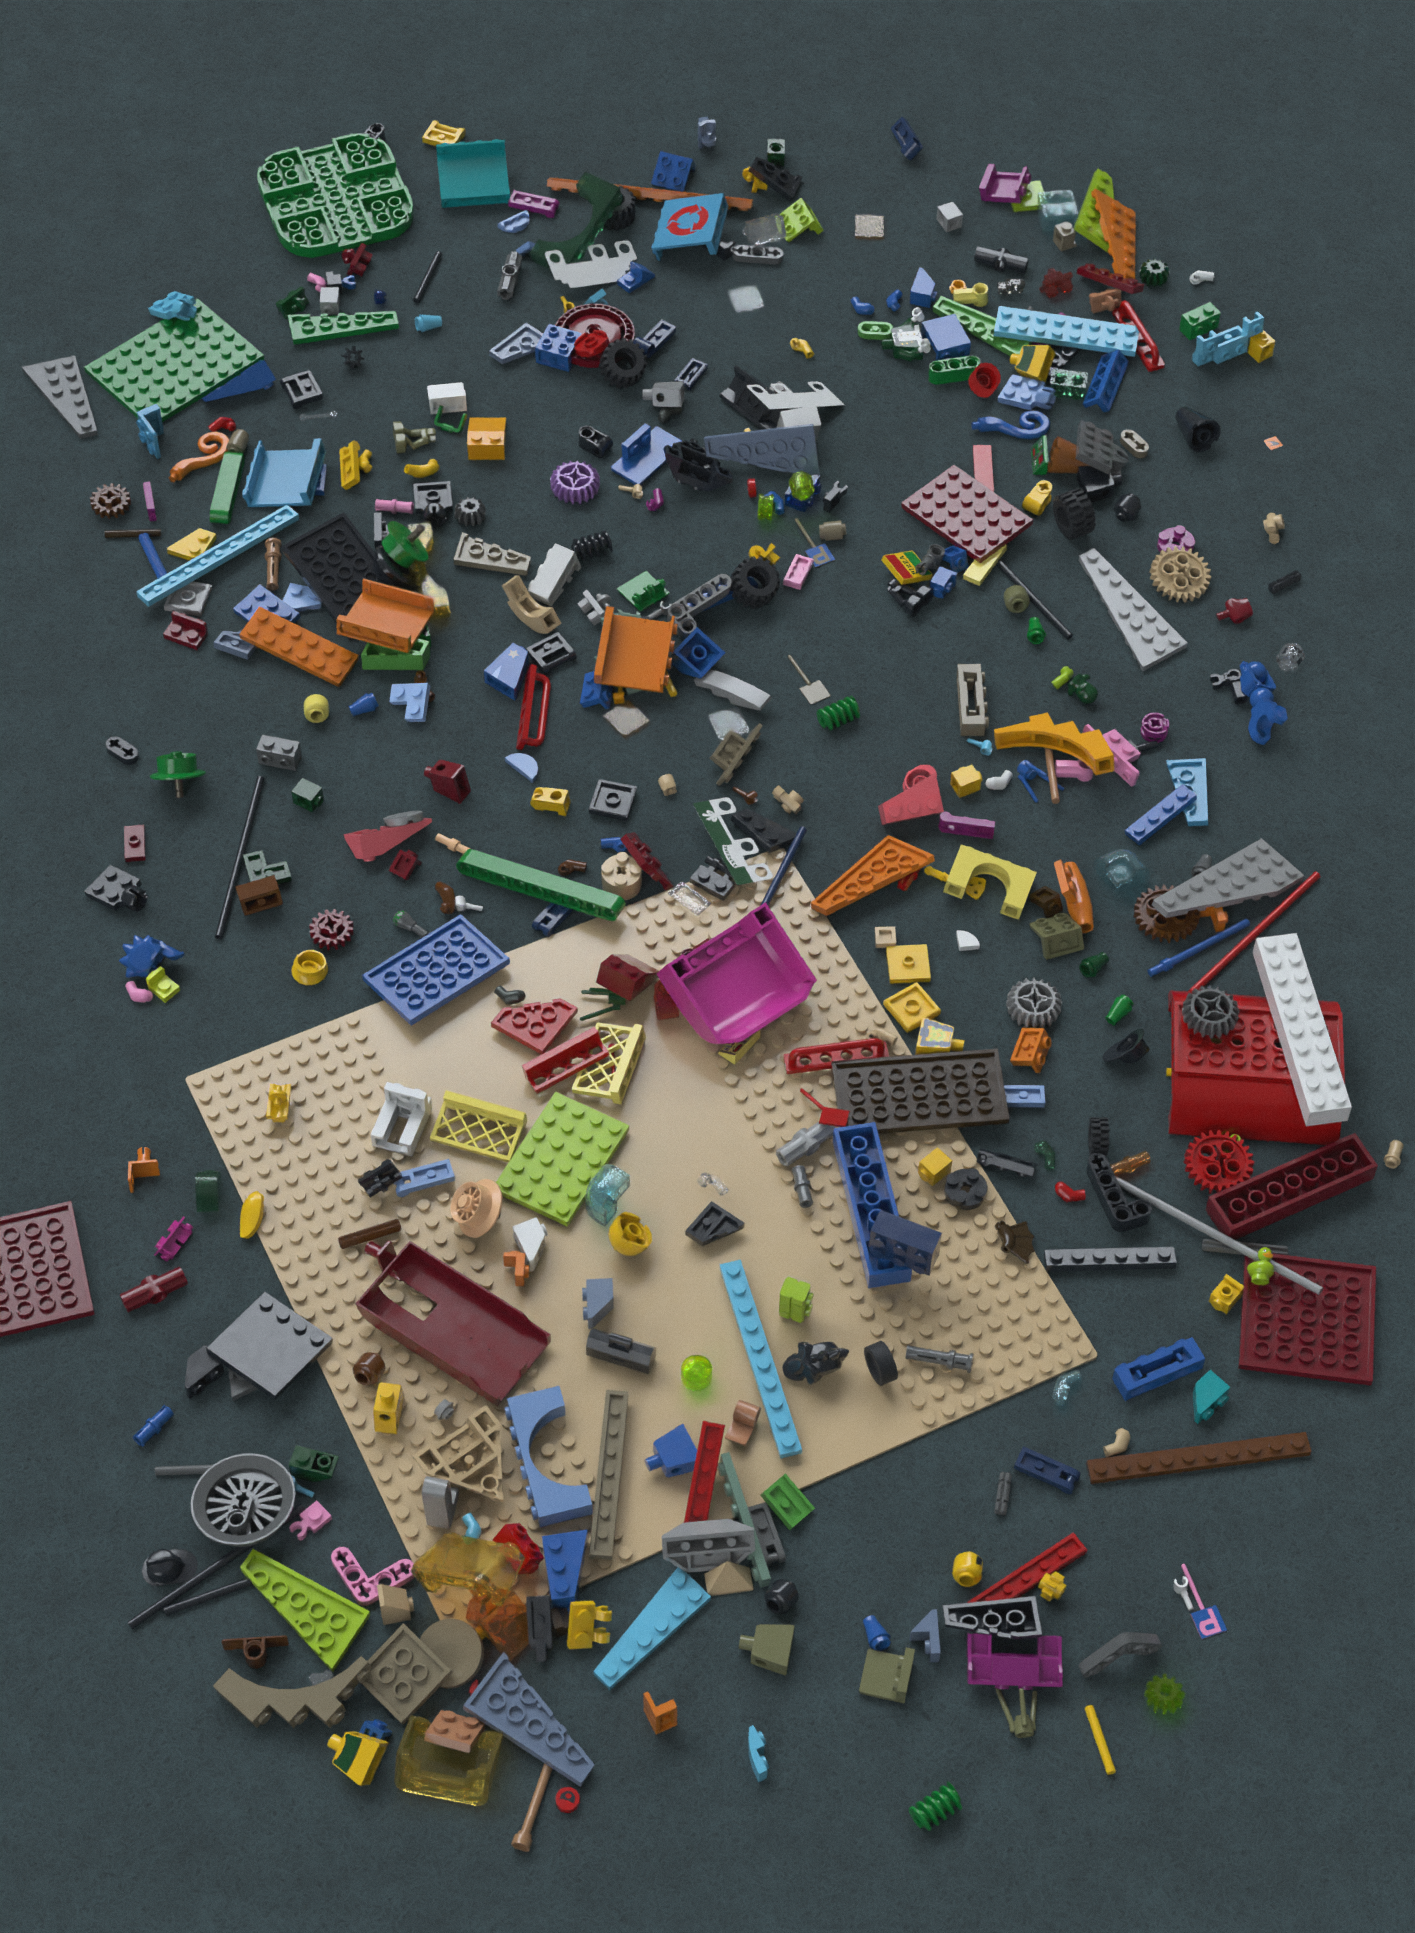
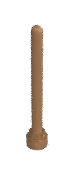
M545 1763L522 1829L514 1835L511 1843L515 1849L525 1852L530 1850L533 1842L530 1832L553 1769Z

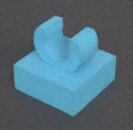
M603 289L599 290L584 304L608 305L607 301L602 299L606 295Z

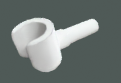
M463 896L455 897V909L457 911H465L466 909L482 911L483 906L466 903Z
M1183 1576V1585H1179L1176 1579L1174 1580V1590L1176 1593L1181 1594L1189 1611L1194 1608L1187 1592L1188 1579Z

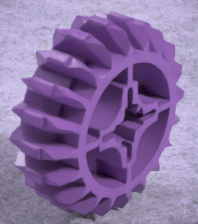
M570 460L568 464L563 462L562 466H557V469L553 470L550 478L551 489L554 496H558L559 501L564 499L565 503L571 501L572 504L575 502L581 504L583 500L588 502L589 498L593 499L594 495L598 493L600 476L596 468H593L591 464L586 465L585 461L579 463L578 460L572 463Z

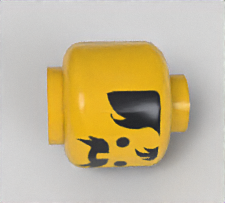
M973 1552L958 1554L954 1559L952 1571L955 1581L964 1587H971L979 1583L983 1573V1560Z

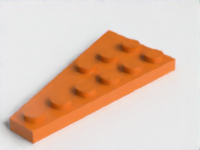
M1095 188L1091 194L1092 198H1095L1097 202L1095 208L1100 212L1101 218L1099 222L1105 242L1109 243L1108 253L1112 255L1114 260L1112 263L1114 273L1122 274L1126 279H1135L1136 212Z
M888 835L811 902V908L827 916L934 862V855Z

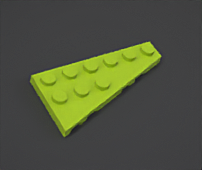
M1097 169L1091 180L1074 230L1108 252L1109 243L1105 242L1099 222L1101 218L1100 212L1095 208L1097 202L1095 198H1092L1091 192L1096 188L1114 199L1112 178L1106 172Z
M252 1549L240 1567L241 1572L250 1579L269 1603L326 1666L334 1672L370 1617V1611Z

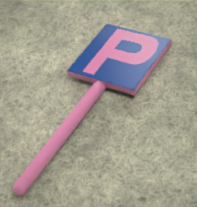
M1182 1564L1183 1572L1188 1579V1583L1200 1608L1199 1611L1190 1615L1201 1639L1227 1631L1217 1606L1204 1608L1185 1564Z

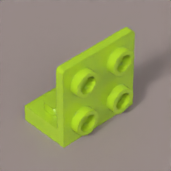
M802 198L774 218L787 242L793 240L807 228L810 231L814 230L817 234L824 231L812 209Z

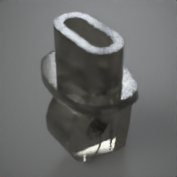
M1008 278L1005 279V282H997L998 294H1006V296H1009V293L1020 294L1025 287L1024 279L1010 280Z

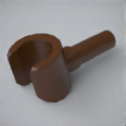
M736 786L733 787V791L744 797L748 805L758 801L755 798L758 796L756 791L753 790L747 793Z

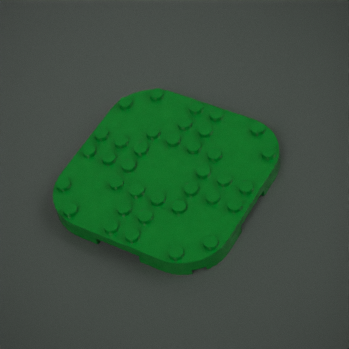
M350 134L333 138L332 144L300 151L299 147L282 150L267 157L264 160L263 166H259L257 172L259 191L278 239L286 250L295 255L314 258L346 249L360 247L361 243L369 245L393 239L403 234L413 221L412 198L407 186L403 184L389 146L379 138L377 140L370 138L368 134Z

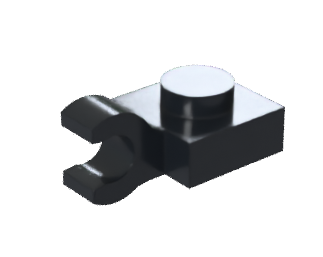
M836 481L833 489L830 492H826L823 497V510L830 513L840 502V498L847 493L848 486L845 485L844 488H839L840 482Z

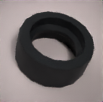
M878 1341L864 1348L867 1367L878 1385L882 1386L898 1379L895 1360L888 1346L883 1341Z

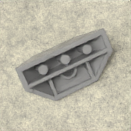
M731 1519L682 1523L661 1536L663 1559L670 1561L673 1565L687 1573L710 1571L727 1561L739 1564L755 1551L754 1528Z

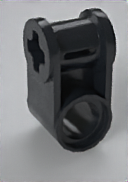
M582 426L579 429L578 445L580 448L598 458H602L605 454L604 452L612 448L613 441L608 435L595 430L591 426Z

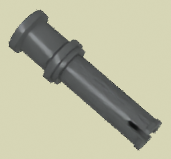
M907 1345L905 1359L946 1365L949 1370L956 1368L967 1370V1373H971L974 1353L967 1355L956 1353L955 1350L943 1352Z

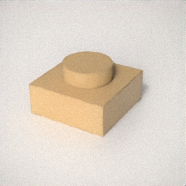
M875 927L876 948L896 946L895 927Z

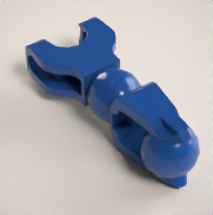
M1243 661L1240 664L1242 675L1240 677L1241 690L1250 698L1252 715L1248 727L1249 733L1253 741L1265 745L1271 738L1270 731L1273 724L1277 723L1282 726L1287 720L1286 709L1277 706V703L1274 702L1272 692L1275 690L1276 685L1265 666L1261 662L1247 663Z

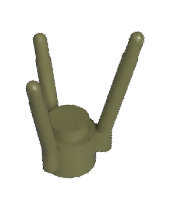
M996 1689L998 1699L1009 1723L1010 1733L1015 1732V1737L1017 1738L1033 1736L1034 1731H1036L1037 1691H1033L1029 1718V1715L1026 1714L1024 1689H1019L1021 1715H1017L1015 1721H1013L1001 1690Z

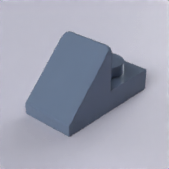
M932 1609L910 1632L909 1639L910 1641H924L925 1654H929L930 1662H939L940 1659L937 1609Z

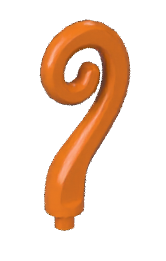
M209 432L202 435L198 440L199 450L211 455L189 458L178 462L170 470L169 480L171 482L181 481L192 470L220 462L223 459L224 452H228L226 449L229 442L228 436L220 432ZM209 441H217L221 443V448L218 450V445L216 443L209 446L206 445V443Z

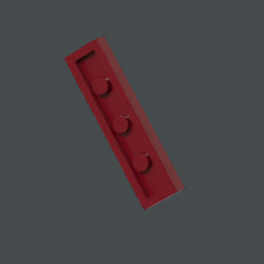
M1090 263L1077 268L1076 274L1131 294L1143 292L1144 285L1138 283L1136 279H1126L1122 274H1112L1108 269H1098L1094 264Z

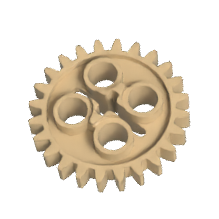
M1177 546L1174 547L1173 551L1169 547L1166 552L1161 550L1160 555H1156L1149 571L1152 573L1150 579L1154 580L1152 585L1158 586L1157 592L1163 591V597L1167 594L1169 595V600L1175 597L1176 602H1179L1180 598L1183 599L1184 603H1186L1188 598L1191 601L1195 597L1200 598L1201 594H1204L1208 588L1211 579L1209 575L1211 569H1206L1208 563H1202L1204 557L1198 558V552L1192 554L1191 548L1185 551L1184 546H1182L1181 550H1178Z

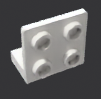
M462 382L427 386L431 414H437L440 405L444 407L442 413L467 411L466 394Z

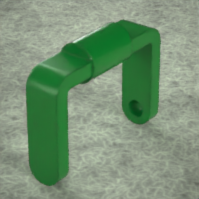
M440 405L434 424L441 427V430L449 433H461L467 414L464 413L462 415L459 427L456 429L452 425L439 423L444 408Z

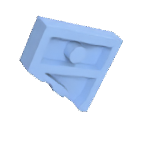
M290 583L283 602L297 610V612L307 609H320L322 607V604L308 586Z

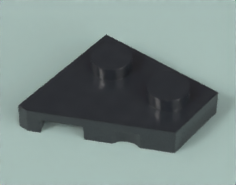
M711 1201L685 1230V1235L701 1246H705L742 1230L745 1223Z

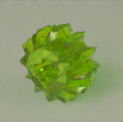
M1165 1673L1161 1679L1155 1675L1153 1681L1147 1682V1690H1145L1144 1696L1148 1698L1147 1706L1155 1705L1154 1713L1159 1709H1162L1163 1715L1167 1714V1710L1175 1713L1176 1707L1180 1708L1182 1706L1185 1692L1181 1690L1183 1687L1182 1683H1175V1676L1167 1679Z

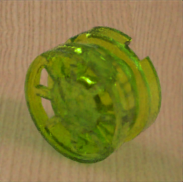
M759 494L757 520L767 518V520L772 521L773 494L769 496Z
M702 1355L687 1357L681 1365L683 1385L693 1391L707 1388L712 1380L711 1362Z

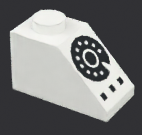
M537 1217L513 1226V1238L520 1252L525 1253L526 1264L529 1265L530 1272L535 1270L546 1246L545 1236H548L544 1224H540Z

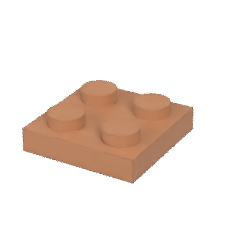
M441 1710L425 1732L424 1741L470 1753L484 1732L485 1724L474 1717L457 1715L452 1711Z

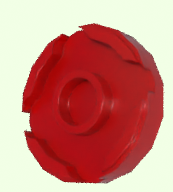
M594 330L591 334L587 332L579 336L574 342V349L580 357L595 356L606 349L609 345V339L606 332Z

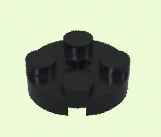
M960 1169L947 1176L944 1193L951 1205L960 1206V1209L972 1210L983 1203L987 1195L988 1186L985 1178L979 1174L977 1169ZM963 1186L970 1187L969 1193L961 1190Z

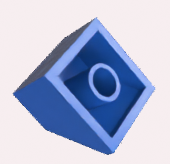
M696 627L674 650L670 658H672V665L681 673L701 679L725 652Z

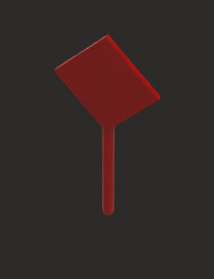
M800 1089L804 1096L822 1110L819 1124L846 1127L850 1111L824 1107L804 1089Z

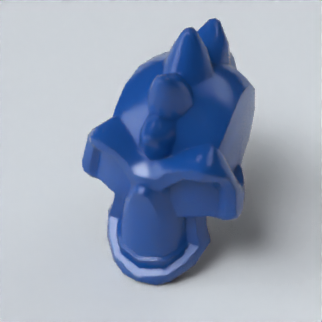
M134 935L133 944H123L122 947L127 955L122 957L119 962L126 967L127 978L135 976L147 977L150 972L157 969V964L164 957L175 961L182 958L185 954L183 951L180 952L166 945L162 940L159 941L149 935L144 939Z

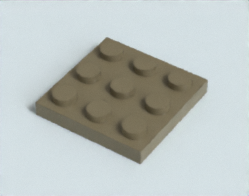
M403 1623L367 1661L372 1669L369 1677L362 1684L404 1725L453 1672Z

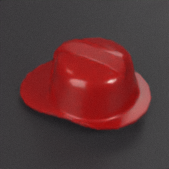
M987 362L978 365L969 377L970 389L981 398H988L992 395L1001 382L999 370L996 366Z

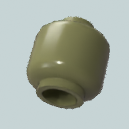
M1013 585L1004 592V602L1010 612L1021 613L1028 608L1030 601L1024 587Z

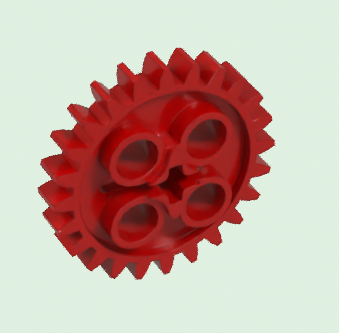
M1209 1130L1208 1136L1202 1132L1200 1139L1194 1137L1193 1143H1189L1184 1155L1186 1156L1184 1164H1187L1185 1171L1190 1172L1188 1178H1195L1194 1185L1202 1184L1201 1190H1204L1206 1187L1209 1188V1194L1213 1190H1216L1218 1193L1221 1190L1250 1179L1249 1175H1252L1254 1161H1252L1253 1153H1248L1250 1147H1243L1244 1140L1236 1141V1134L1232 1138L1229 1137V1131L1225 1135H1221V1131L1218 1130L1217 1134L1214 1135ZM1202 1153L1208 1154L1209 1157L1203 1156ZM1228 1168H1233L1236 1171L1232 1172ZM1208 1172H1213L1216 1175H1210Z

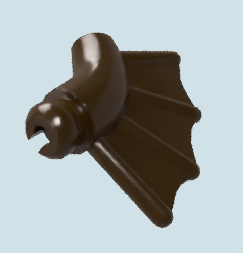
M998 1221L995 1224V1229L1002 1240L1001 1250L1004 1253L1011 1252L1025 1264H1028L1029 1255L1035 1252L1032 1246L1034 1235L1029 1231L1028 1223L1025 1221L1009 1226L1005 1221Z

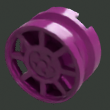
M1153 712L1145 715L1140 730L1141 736L1148 742L1155 740L1157 743L1162 742L1168 734L1169 720L1165 719L1161 713Z

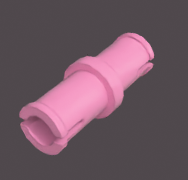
M376 499L375 509L376 511H389L392 514L397 512L413 514L414 503L398 501L397 499H392V501Z

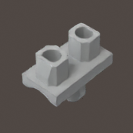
M586 590L583 592L585 598L578 605L584 613L594 608L587 617L593 625L601 622L600 618L605 616L603 609H606V606L610 607L611 598L608 594L601 595L599 593L596 595L597 600H595L589 591Z

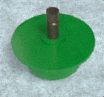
M391 521L388 523L389 534L382 540V545L395 562L405 568H409L416 560L420 562L428 560V553L418 539L420 534L425 531L423 525L420 524L411 532L398 522Z
M174 751L170 752V754L156 757L158 772L151 774L150 778L154 780H174L176 798L184 797L182 779L203 776L206 774V771L197 769L196 754Z

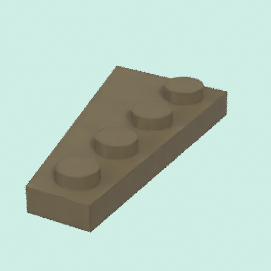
M463 532L454 557V565L526 576L531 564L530 556L511 549H501L500 545L494 543L493 545L484 543L483 539L477 537L475 539L470 538L468 534Z

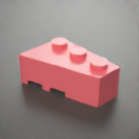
M936 773L879 805L878 809L882 825L944 812Z

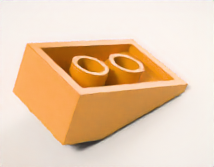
M470 418L467 437L468 460H505L506 418Z

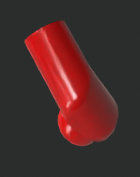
M219 417L208 428L211 432H216L220 428L234 431L236 424L231 418Z

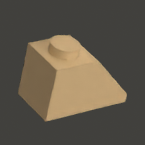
M383 1584L377 1585L383 1625L411 1620L410 1612L414 1611L412 1597L407 1598L406 1589Z

